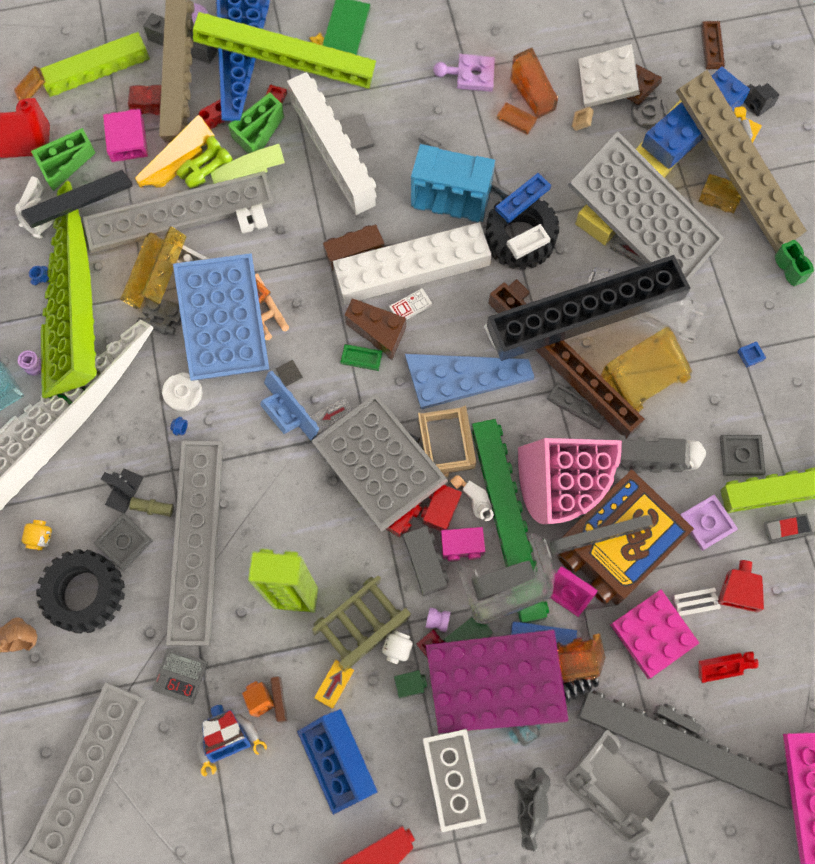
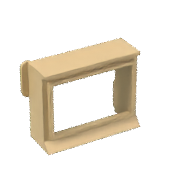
M466 405L455 409L418 413L422 447L432 461L433 456L427 422L459 419L466 460L436 464L446 478L449 476V473L471 470L476 467Z

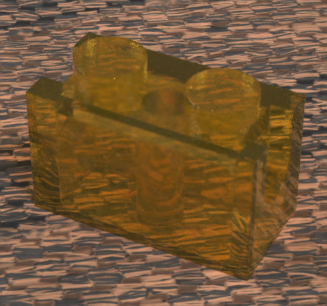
M709 174L698 202L706 206L719 208L724 212L734 213L736 207L740 204L741 196L731 180Z

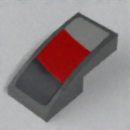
M807 513L764 522L770 543L813 534Z

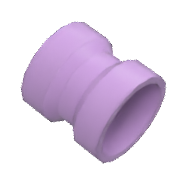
M27 350L20 353L17 361L27 374L35 376L41 373V359L35 352Z
M430 607L425 628L431 630L437 628L440 632L446 633L451 612L444 610L441 613L436 608Z

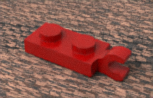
M752 651L745 652L743 656L741 653L700 660L699 679L702 683L744 675L745 669L758 668L759 660L754 659Z

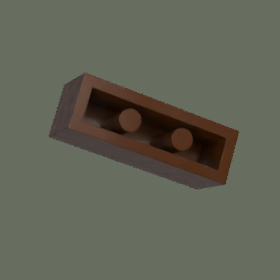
M376 224L365 226L355 232H348L338 238H330L323 243L324 252L332 271L334 270L333 261L385 247Z

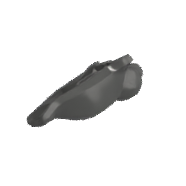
M541 767L534 768L526 782L521 779L514 781L519 796L518 821L522 833L521 846L531 851L538 850L535 836L543 827L549 808L547 792L550 788V778Z

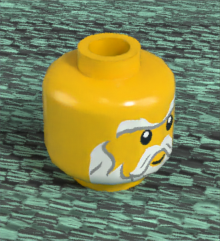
M34 519L33 523H27L24 526L22 543L26 545L25 548L42 550L43 547H47L52 533L51 527L46 526V521Z

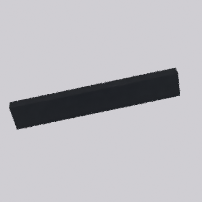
M120 170L21 211V215L31 228H35L132 187V181L123 170Z

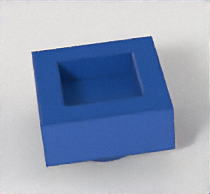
M757 341L741 347L737 351L746 368L766 359Z

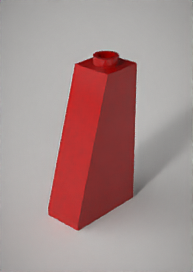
M402 825L338 864H399L414 848L412 842L415 841V838L410 829L405 830Z

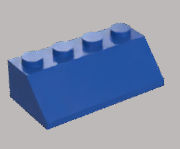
M341 709L324 715L297 731L333 815L378 792Z

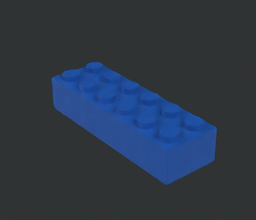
M721 67L711 76L734 112L736 107H740L744 103L750 89L724 67ZM681 102L645 134L641 146L666 168L670 169L702 141L704 137Z

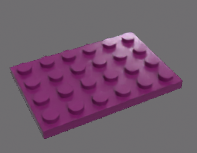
M554 629L426 645L438 733L456 732L465 729L472 731L561 723L569 720Z

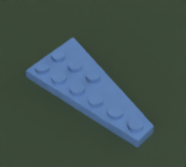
M405 354L421 410L531 381L535 377L529 359L509 358L501 361L500 358Z

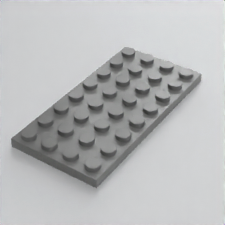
M618 131L568 184L646 263L675 255L687 282L724 240V237Z

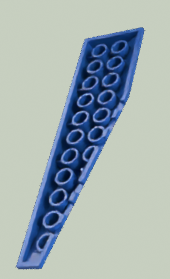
M215 0L216 17L256 28H264L270 0ZM218 48L222 121H241L256 58Z

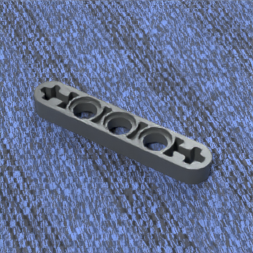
M645 515L550 542L552 553L558 554L639 532L654 525L651 516Z

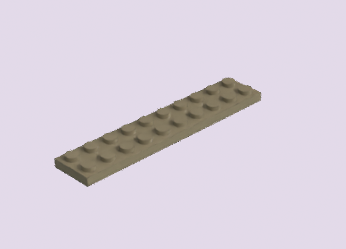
M704 71L677 89L675 92L774 251L777 252L782 244L796 240L807 232L709 71Z

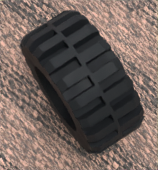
M538 199L508 223L495 211L496 206L501 203L498 201L494 205V209L490 210L486 223L485 238L490 251H492L491 256L494 259L498 258L499 263L502 265L508 264L509 268L512 269L520 267V270H526L528 266L532 269L537 266V263L543 264L546 258H549L553 253L559 234V220L555 216V210L552 207L549 208V203L545 200L540 201ZM514 222H525L533 227L541 224L550 237V242L516 260L507 246V241L512 238L505 232L504 228Z
M75 549L73 553L67 551L62 553L61 559L55 557L51 561L53 563L51 567H45L43 570L45 572L44 577H39L38 584L41 587L36 589V596L41 598V600L37 601L40 609L44 610L42 615L50 620V623L54 626L78 634L83 632L91 633L95 631V628L102 629L105 627L107 620L112 621L115 618L113 615L115 610L120 611L122 605L119 604L120 599L124 600L125 593L122 592L125 584L120 579L122 574L115 567L116 565L99 553L97 554L91 550L84 552L81 549ZM82 573L93 574L98 581V592L94 601L88 607L79 611L69 609L65 602V591L70 581Z

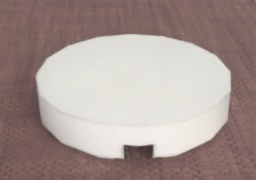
M185 372L169 377L162 389V395L166 404L173 410L181 412L196 407L203 394L199 381H190L189 373Z

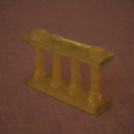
M172 226L168 228L164 239L159 238L152 232L147 233L120 300L135 309L141 307L144 297L156 304H160L174 270L173 264L177 262L187 236Z

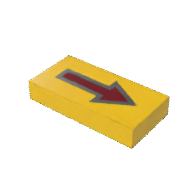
M335 660L314 698L334 709L355 670L349 668L344 673L339 667V661Z

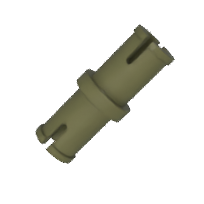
M135 497L131 498L129 506L130 510L147 512L148 515L159 514L168 517L172 516L174 508L173 504L156 502L155 499L145 500Z

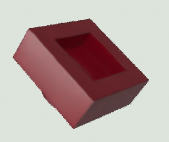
M433 629L420 639L416 645L427 657L426 645L443 643L444 641Z

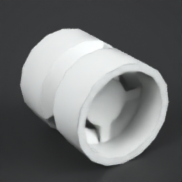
M261 203L251 206L249 210L246 207L236 210L242 234L252 232L254 228L260 230L268 227ZM252 215L254 222L248 223L247 216Z

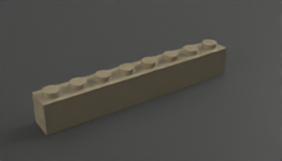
M191 0L165 1L159 136L165 143H170L188 126L187 120L190 117L188 100L191 99L189 83L192 80L190 65H192L191 48L193 47L191 31H193L194 27L192 13L195 12L194 3Z

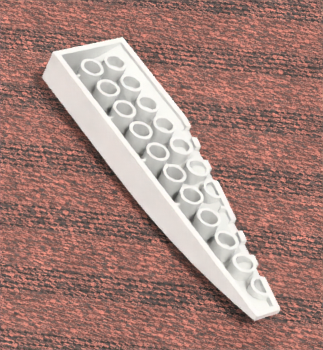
M142 320L138 321L120 335L121 339L119 341L109 343L106 346L107 350L99 356L96 354V377L85 386L63 392L73 402L71 405L57 395H54L52 399L42 398L41 395V400L34 406L29 404L24 408L25 412L21 416L17 417L15 415L0 429V511L33 478L36 472L48 462L102 402L153 330L150 324Z

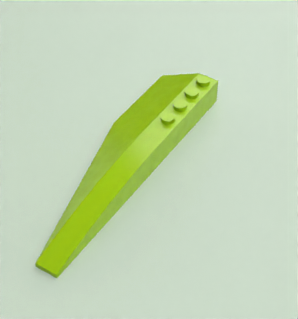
M66 181L57 190V196L73 190L70 181ZM78 209L56 218L53 222V228L56 229L55 237L51 239L54 252H51L49 255L47 272L49 280L47 282L50 284L45 291V298L48 299L47 307L43 308L42 316L46 317L45 324L41 325L42 398H48L85 386L96 377L97 373L95 368L96 352L94 350L95 335L93 329L91 277L86 242Z

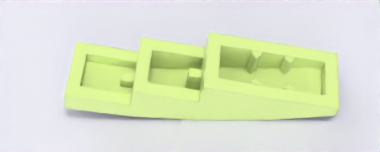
M276 144L254 151L212 171L213 184L263 171L266 173L268 172V167L284 164L280 145Z

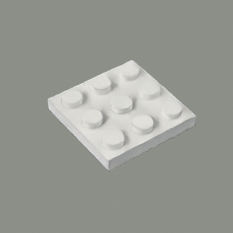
M632 44L578 59L585 108L640 94Z

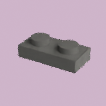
M669 704L657 705L654 709V715L675 726L688 730V733L692 735L698 734L701 729V725L696 723L694 717L687 714L682 716L676 713V708Z

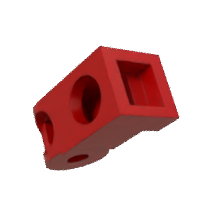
M220 99L203 108L198 113L210 130L218 124L225 122L221 118Z

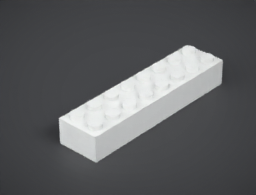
M306 72L288 80L291 104L354 213L357 215L376 206L375 181L367 175V168L364 163H360L356 149L351 148L348 135L343 134L341 131L342 126L339 120L334 119L331 107L325 104V97L322 92H318L314 78H310Z
M478 222L333 261V266L345 305L350 303L352 298L360 301L490 266L491 252L482 226Z

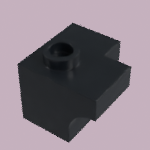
M769 83L763 86L760 84L758 86L749 84L747 87L750 91L744 103L750 111L759 117L775 105L780 94Z

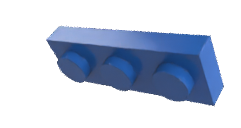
M537 173L499 203L495 211L509 223L551 189V184Z

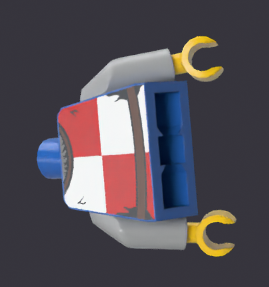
M215 705L210 709L212 718L202 723L203 729L200 731L196 743L200 762L204 765L201 769V774L204 777L207 776L206 767H210L212 774H215L217 768L214 762L251 747L250 742H253V750L257 755H259L256 750L258 744H262L265 750L267 747L265 742L258 739L260 736L251 721L241 714L235 715L232 710L224 712L222 705Z

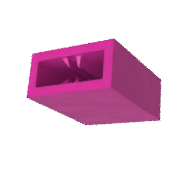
M140 109L103 114L106 149L112 162L148 157L145 123Z

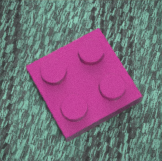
M561 566L543 594L579 617L598 590Z

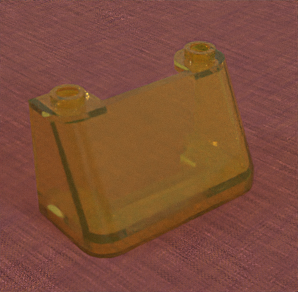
M665 327L610 361L604 367L600 376L637 412H640L644 408L643 404L646 400L675 382L676 384L680 382L681 384L686 383L692 378L691 374L693 371L673 331L669 327Z

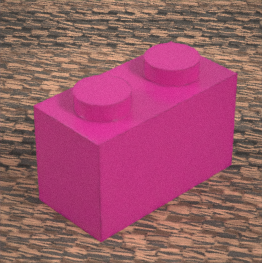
M483 527L441 530L443 559H448L449 562L459 561L462 557H468L469 560L481 559V556L485 554Z

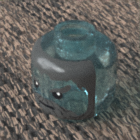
M540 724L509 727L511 731L508 732V735L514 744L519 742L521 746L526 747L540 737L539 730L542 728Z

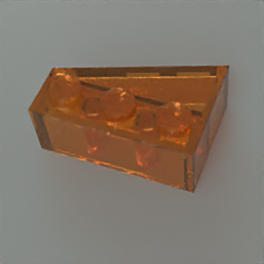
M531 47L514 55L510 80L538 119L555 111L558 96L553 90L533 48Z

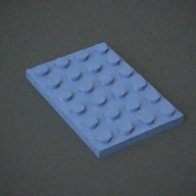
M252 253L174 263L173 268L190 381L270 370Z

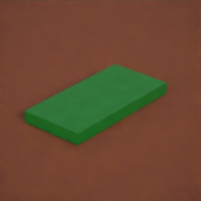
M336 0L322 46L357 55L371 4L355 0Z

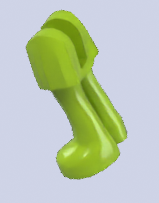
M212 135L207 139V150L197 158L185 161L176 172L181 179H185V184L189 188L204 184L206 182L204 177L209 173L233 161L228 151L223 147L221 148L218 141ZM216 157L214 160H212V161H211L210 163H208L206 166H204L203 168L199 169V167H201L203 164H205L206 162H208V161L211 160L212 158Z

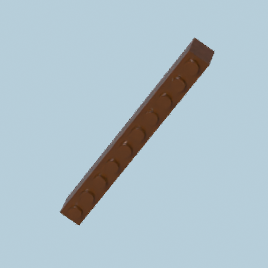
M505 282L490 293L488 302L497 313L527 304ZM562 340L536 349L622 436H625V439L641 426L645 419L567 342Z

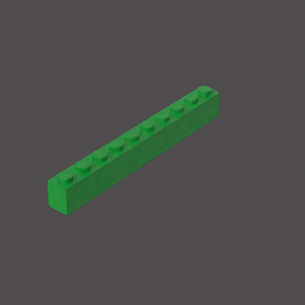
M496 419L472 423L471 431L486 491L492 505L493 518L505 566L509 567L521 562L530 561L537 582L532 585L512 591L519 621L522 623H533L545 620L547 614H549V606L547 601H543L541 593H544L542 581H538L536 575L539 572L536 560L532 559L533 545L531 540H527L526 532H528L526 520L522 521V503L517 501L515 494L518 493L517 484L515 481L512 482L510 475L513 474L512 465L510 462H507L505 456L508 455L506 443H502L500 437L503 436L502 427L500 424L497 425Z

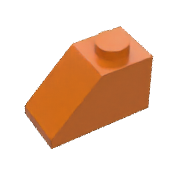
M255 681L246 686V691L242 694L251 716L259 717L274 708V701L263 682L258 683Z

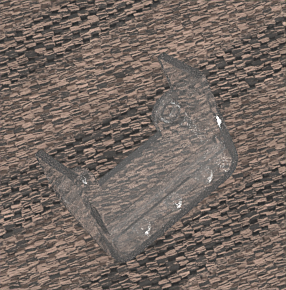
M533 533L528 534L537 561L534 568L535 579L482 601H478L471 581L473 578L478 577L476 569L461 564L457 566L473 618L476 622L489 624L551 597L556 569L545 538Z

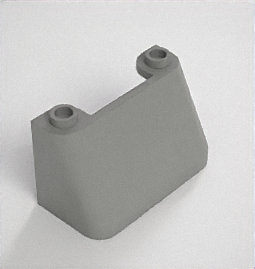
M607 729L565 777V783L623 840L634 843L653 830L676 793L665 781L654 780L650 783L617 752L621 747L619 739Z

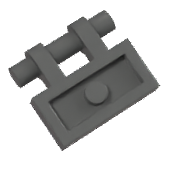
M149 295L142 310L143 315L148 317L146 319L140 317L137 319V322L142 320L150 324L153 330L159 331L160 334L175 335L176 328L171 327V325H180L179 304ZM156 319H159V320H162V321H164V322H163L162 324H160V323L155 322V320H156Z

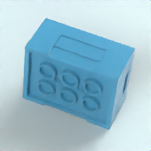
M420 144L411 174V207L423 211L430 210L432 213L441 215L444 213L460 219L461 217L467 218L469 221L483 222L492 190L495 159L481 156L475 157Z

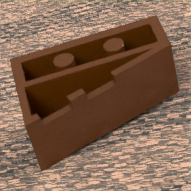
M353 298L345 312L346 325L370 341L375 348L383 351L389 359L393 360L407 328L406 318Z

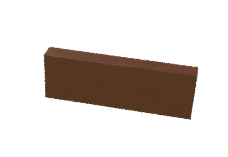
M702 21L701 32L705 68L719 69L725 67L720 21Z

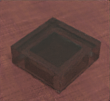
M293 360L276 368V372L285 387L303 378Z

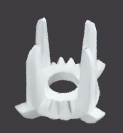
M35 198L21 207L19 203L16 204L15 213L19 219V226H23L34 238H43L40 234L53 224L54 220L31 228L21 215L22 210L34 206L41 198Z

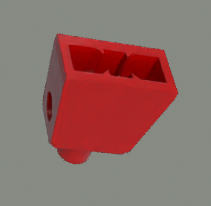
M740 560L738 570L732 569L727 572L718 598V604L756 613L764 610L763 577L759 574L751 573L753 562Z

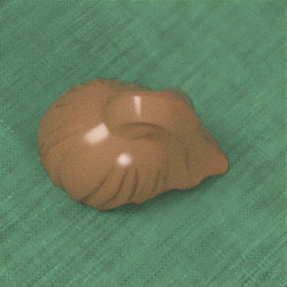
M20 617L11 619L0 628V653L15 652L22 649L30 651L36 645V630L31 625L25 623Z

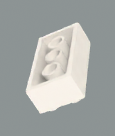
M467 729L423 738L441 832L487 823Z

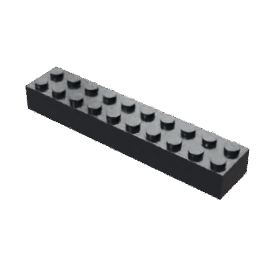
M671 255L489 316L487 329L500 360L504 361L683 300L691 288L675 255Z

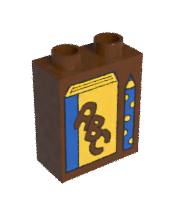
M632 469L562 538L645 515L651 516L654 526L557 555L558 560L567 570L573 574L581 570L592 581L590 585L598 590L594 597L604 605L610 600L615 605L621 603L694 530L679 513Z

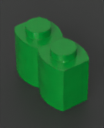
M796 240L782 244L775 254L777 265L784 270L787 281L794 287L806 282L814 272L813 264L804 256L803 248Z

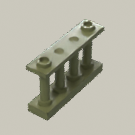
M379 575L375 578H368L362 584L364 586L325 619L322 616L313 623V635L316 636L321 631L340 654L342 661L339 662V667L344 673L411 616L407 608H404L402 611L396 609L378 588L377 585L381 581ZM370 591L390 614L391 620L386 624L380 623L361 600ZM355 605L374 628V634L371 637H364L344 613L351 606ZM336 618L341 621L358 642V647L354 651L347 650L328 627Z

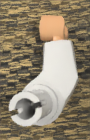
M458 475L450 480L456 489L460 486L464 487L462 492L472 500V510L477 518L484 519V521H489L493 518L492 505L488 494L483 488L470 480L466 483Z

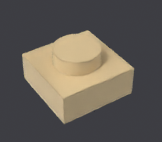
M587 107L576 111L572 128L577 131L591 126L594 110Z

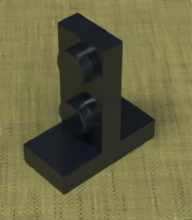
M124 468L121 474L104 472L101 480L112 489L105 505L125 514L130 505L131 498L137 492L143 477Z

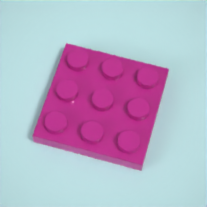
M662 589L610 624L647 679L654 677L699 644V641Z

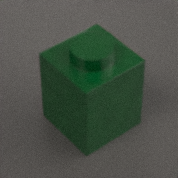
M420 670L394 676L399 699L424 694V688L428 687L425 674L421 675Z

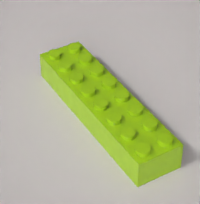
M260 549L259 552H252L248 581L273 609L316 612L318 586L302 557L298 556L297 552L284 551L283 554H274V551L270 549Z

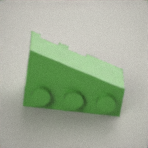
M268 93L242 114L241 121L236 120L228 124L232 139L248 154L263 149L284 118L282 104L271 93Z
M83 128L31 151L53 191L96 153Z

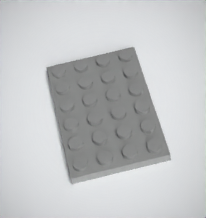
M376 393L312 440L314 446L381 532L448 482L444 474Z

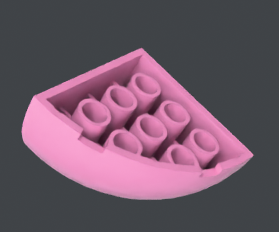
M544 438L518 447L520 487L524 503L532 518L540 524L562 523L585 514L595 507L609 491L614 481L613 477L620 463L621 440Z

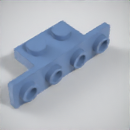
M273 371L268 372L264 384L273 395L263 399L260 403L261 407L283 434L300 427L310 440L315 439L319 431L317 423L310 418L304 407L297 402L293 394L283 385L280 378Z

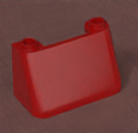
M36 98L20 100L16 105V112L0 113V158L33 156L31 151L49 143L50 123Z

